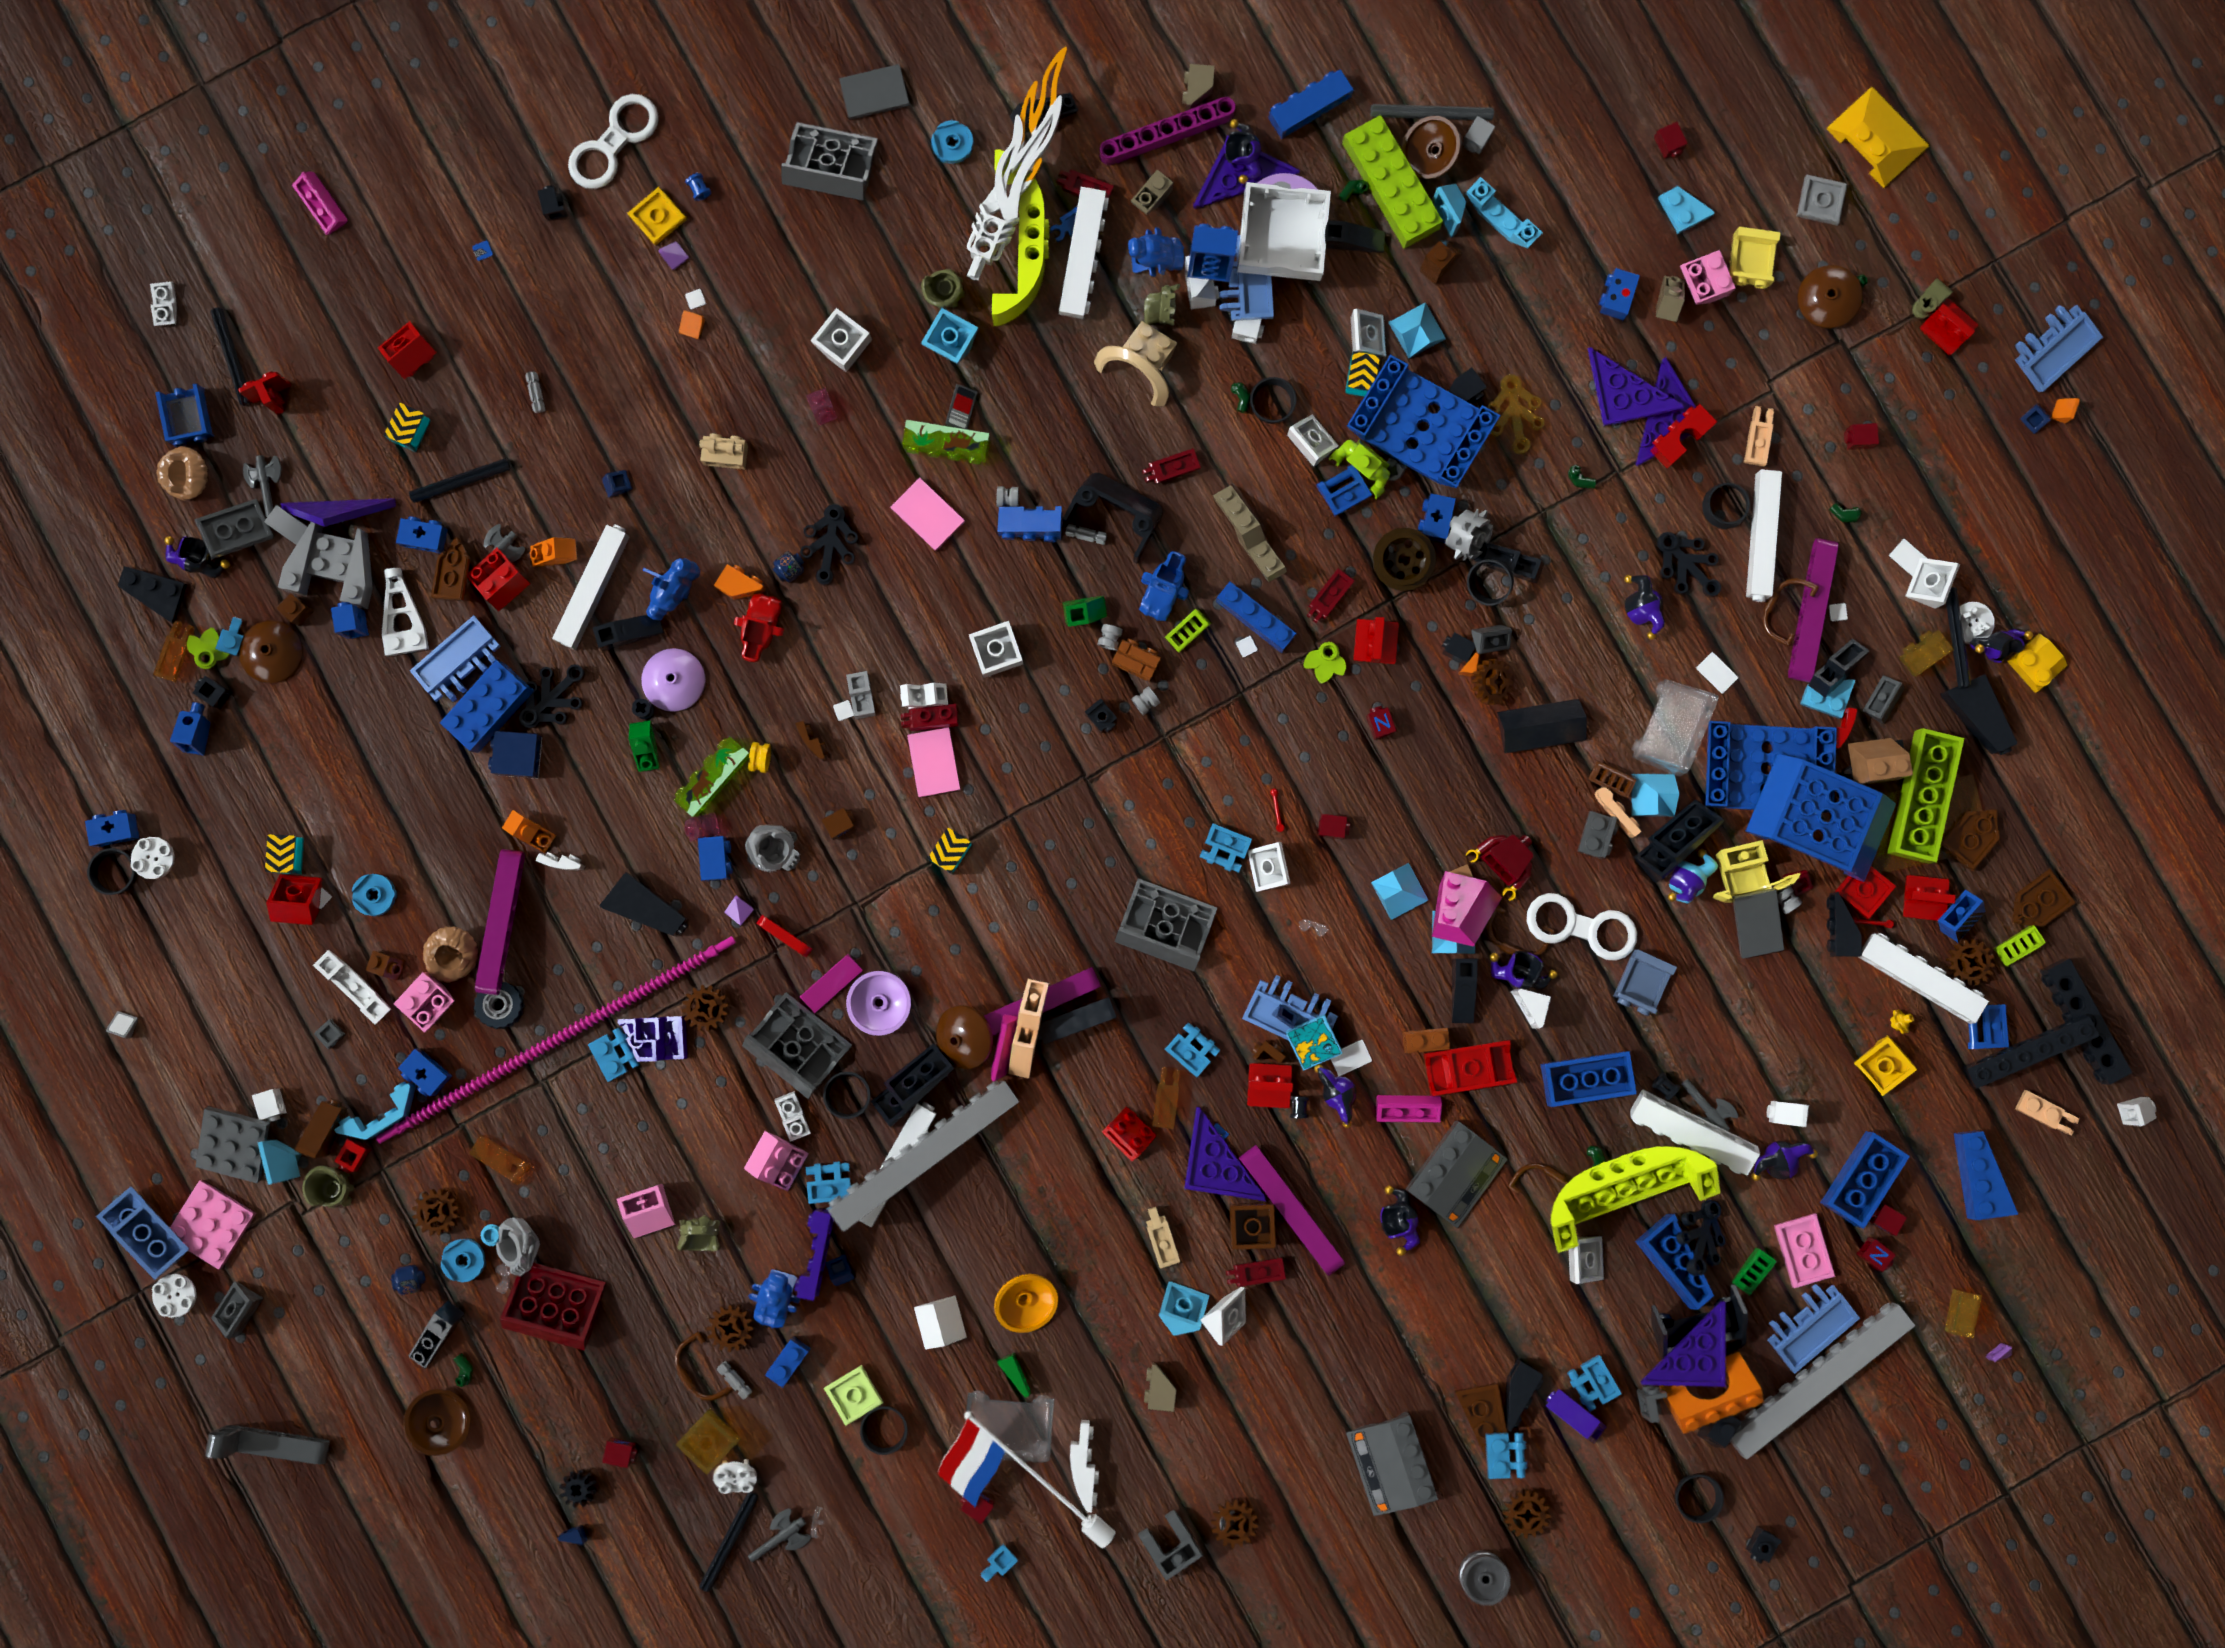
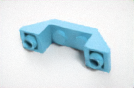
M1480 177L1466 192L1478 214L1508 241L1529 248L1543 232L1528 219L1524 222L1518 219L1494 197L1496 190Z
M402 1082L394 1087L395 1091L390 1096L398 1110L396 1108L389 1110L384 1114V1119L380 1121L376 1119L367 1124V1129L359 1117L351 1118L349 1116L339 1122L340 1126L334 1129L335 1132L365 1140L373 1139L395 1123L409 1116L416 1085L414 1083L406 1084V1082Z

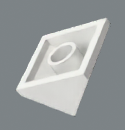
M1354 309L1351 316L1353 351L1385 357L1383 315Z
M1313 415L1292 425L1287 434L1313 467L1339 447Z
M1920 558L1906 597L1935 609L1944 605L1960 565L1953 562Z
M1281 842L1247 851L1256 892L1290 884Z
M1524 989L1512 990L1511 993L1530 1026L1539 1029L1543 1027L1551 997Z
M1602 1236L1577 1237L1579 1246L1569 1249L1570 1281L1575 1284L1604 1280Z
M1243 1287L1223 1297L1201 1319V1322L1221 1346L1246 1323L1245 1288Z
M956 1295L914 1307L925 1349L947 1346L967 1338Z

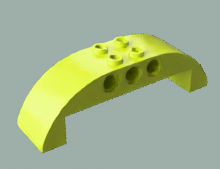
M995 150V174L999 159L1004 153L1002 150ZM1010 155V157H1009V159H1008V161H1007V163H1006V165H1005V168H1004V171H1003V175H1004V173H1005L1006 170H1007V167H1008L1009 162H1010L1011 155ZM1021 164L1013 173L1010 172L1007 184L1013 183ZM1035 178L1027 190L1020 196L1018 294H992L994 326H1001L1010 322L1029 307L1041 287L1045 259H1049L1048 240H1045L1049 239V219H1045L1043 197Z
M1652 1147L1622 1155L1619 1158L1603 1162L1600 1165L1585 1170L1564 1186L1553 1205L1551 1225L1558 1253L1579 1246L1575 1224L1675 1187L1690 1183L1700 1201L1720 1194L1718 1171L1715 1162L1697 1152L1684 1148Z

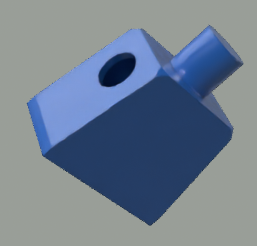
M193 702L190 712H179L170 742L184 753L203 756L205 754L210 721L203 716L205 708L203 704Z

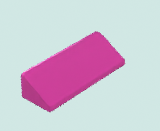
M303 172L293 183V188L326 235L331 234L348 221L314 172Z
M847 954L805 991L800 998L816 1013L863 970Z
M1004 1014L991 1069L992 1081H997L1008 1073L1012 1043L1018 1023L1017 1016Z
M1377 1095V1122H1441L1442 1101L1440 1096Z

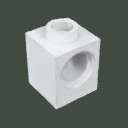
M1261 319L1235 320L1232 339L1256 344L1257 338L1262 337L1264 326L1260 325Z
M280 1088L252 1095L258 1119H267V1122H273L281 1119L280 1115L287 1113Z

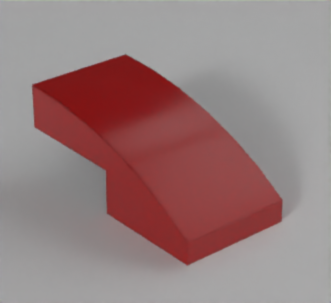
M1845 709L1841 719V726L1837 727L1836 750L1848 738L1854 725L1857 709Z

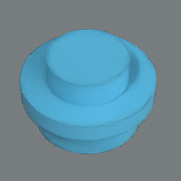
M490 1224L482 1229L481 1239L484 1244L494 1246L500 1241L498 1225Z

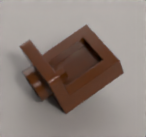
M373 950L366 971L381 977L398 980L405 961Z
M1258 1041L1251 1050L1253 1053L1251 1058L1254 1060L1259 1057L1262 1051L1266 1052L1278 1063H1281L1286 1057L1282 1054L1284 1050L1276 1043L1270 1045L1266 1041H1263L1262 1044Z

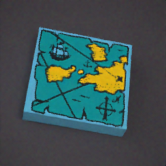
M1325 1014L1285 1032L1303 1071L1343 1053Z

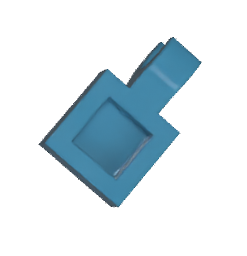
M233 617L229 631L222 629L215 648L216 650L234 656L238 655L243 635L238 634L242 619Z
M1003 1543L987 1558L991 1565L981 1572V1577L987 1582L996 1572L1003 1576L1018 1559Z

